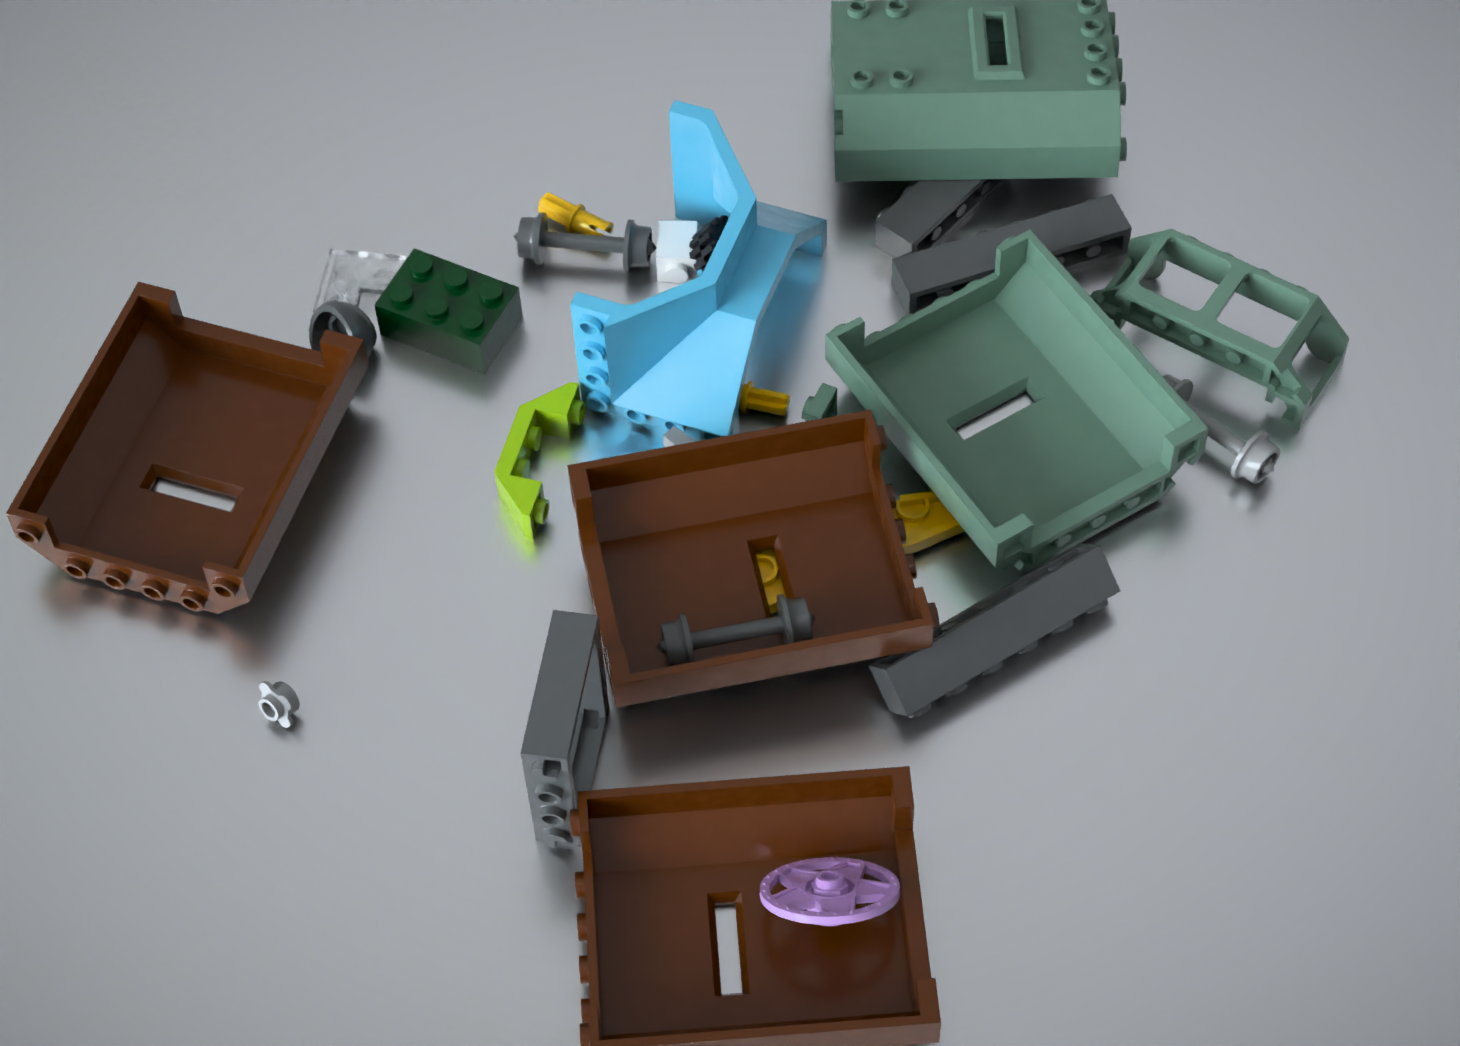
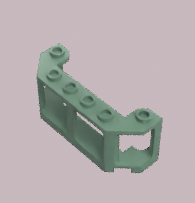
M1174 229L1132 238L1128 244L1126 259L1105 289L1093 291L1090 295L1107 316L1114 320V323L1120 330L1127 321L1267 387L1265 401L1273 403L1276 397L1283 400L1287 410L1283 414L1281 422L1300 430L1342 366L1350 339L1318 295ZM1166 261H1169L1218 284V287L1201 310L1194 311L1142 287L1139 282L1143 277L1149 279L1158 278L1165 270ZM1132 271V273L1130 274V276H1129V277L1127 278V280L1124 282V280L1126 279V277H1127V276L1129 275V273ZM1235 292L1298 321L1280 347H1270L1217 321L1218 316ZM1305 342L1314 356L1330 364L1312 393L1292 366V361Z

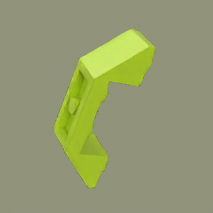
M569 382L519 406L494 473L498 496L523 535L527 538L533 539L538 525L546 522L550 506L549 500L544 498L542 481L528 479L530 471L529 457L532 450L537 451L539 449L542 434L570 440L575 424H582L586 403L581 401L579 383Z

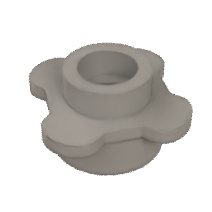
M263 681L259 684V689L262 692V698L259 701L261 712L267 719L271 721L278 720L283 727H290L293 724L291 715L300 706L295 691L288 684L281 681L273 685L268 681Z

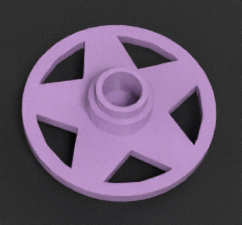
M824 857L792 862L771 871L763 878L760 884V900L767 910L791 921L821 926H838L877 917L894 907L900 897V883L896 875L875 863L852 858ZM864 874H869L882 882L863 879ZM778 882L788 888L774 895L770 893ZM876 902L863 908L855 909L856 904Z

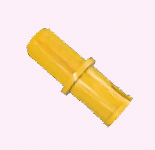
M545 193L539 201V213H546L548 218L564 225L569 233L577 232L579 234L605 236L597 232V228L610 234L613 232L614 224L586 211L583 204L574 205L552 193Z
M748 381L747 384L743 385L739 409L745 414L748 413L749 409L783 416L788 411L790 396L786 393L756 388L752 381Z

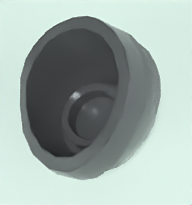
M332 300L319 306L311 317L309 340L312 350L321 352L319 341L325 330H330L364 339L367 356L369 357L377 340V334L370 318L360 308L350 303Z

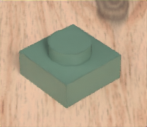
M822 383L815 397L809 396L807 398L801 418L811 421L835 416L837 413V388Z

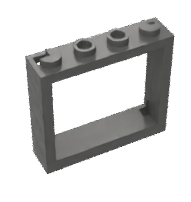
M553 610L520 752L536 841L555 848L556 844L578 847L581 845L580 837L571 836L570 809H578V791H588L593 788L609 712L598 615Z

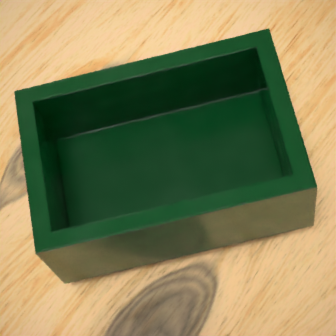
M415 248L374 304L380 335L484 375L523 318L519 287Z

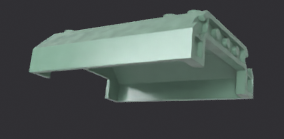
M1107 0L831 1L830 43L833 70L835 182L1118 177L1119 161H1126L1127 157L1126 137H1121L1120 106H1125L1126 83L1121 82L1123 65L1122 58H1118L1119 37L1114 35L1116 24L1115 12H1108ZM988 42H1005L1007 65H990Z
M1030 229L1016 237L1011 236L997 246L994 273L982 279L971 281L965 288L949 296L938 298L932 305L915 314L905 315L897 323L882 331L872 332L865 339V322L861 317L847 324L843 323L836 326L825 336V360L864 408L872 410L877 424L883 425L886 435L997 569H1005L1010 564L1014 565L1019 571L1029 572L1166 496L1176 483L1171 478L1185 462L1193 465L1204 453L1209 428ZM1025 391L1035 401L965 440L955 429Z

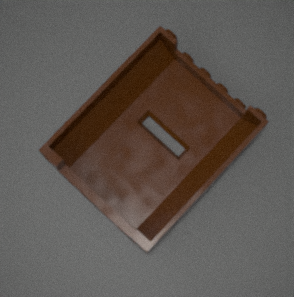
M138 282L6 512L15 536L63 571L78 579H85L86 577L95 579L117 590L127 588L141 592L153 600L161 601L166 599L180 603L187 609L196 612L205 610L219 614L249 603L369 366L364 339L325 330L319 341L321 352L184 317L176 291ZM160 477L237 498L231 511L151 489L157 478Z
M872 410L567 465L572 502L579 530L578 536L594 613L599 617L602 650L611 693L614 696L617 708L932 647L933 630L940 627L937 607L934 602H927L924 588H915L913 579L917 578L914 557L912 553L905 554L902 545L906 543L904 523L902 518L895 519L892 510L896 509L894 489L892 484H885L880 469L881 451L887 450L886 434L883 425L876 426ZM774 549L786 598L804 597L808 611L816 617L811 625L813 639L784 644L782 633L711 646L693 650L695 662L668 667L665 653H661L656 649L662 640L660 624L676 620L680 613H685L690 633L772 617L755 552Z
M903 766L578 791V809H570L571 836L580 837L583 853V871L575 872L577 899H585L586 913H577V929L579 941H587L588 955L579 956V972L581 984L589 983L590 998L581 999V1046H900L938 1043L940 1040L941 1018L936 978H931L913 832L914 800L910 767ZM824 857L852 858L875 863L896 875L900 883V897L894 907L877 917L838 926H821L791 921L767 910L760 900V884L763 878L771 871L792 862ZM864 874L863 879L882 882L869 874ZM778 882L770 893L774 895L788 888ZM876 902L856 904L855 909H860ZM735 904L742 993L721 994L715 906Z

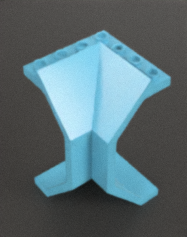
M674 100L669 110L675 216L690 221H697V223L707 225L716 217L728 216L725 228L704 271L693 280L635 304H619L576 292L570 306L581 401H585L587 407L596 412L611 413L625 417L634 423H645L663 428L666 431L675 426L690 437L707 440L740 434L739 401L760 322L793 251L796 249L818 256L823 255L827 246V220L757 201L713 110Z

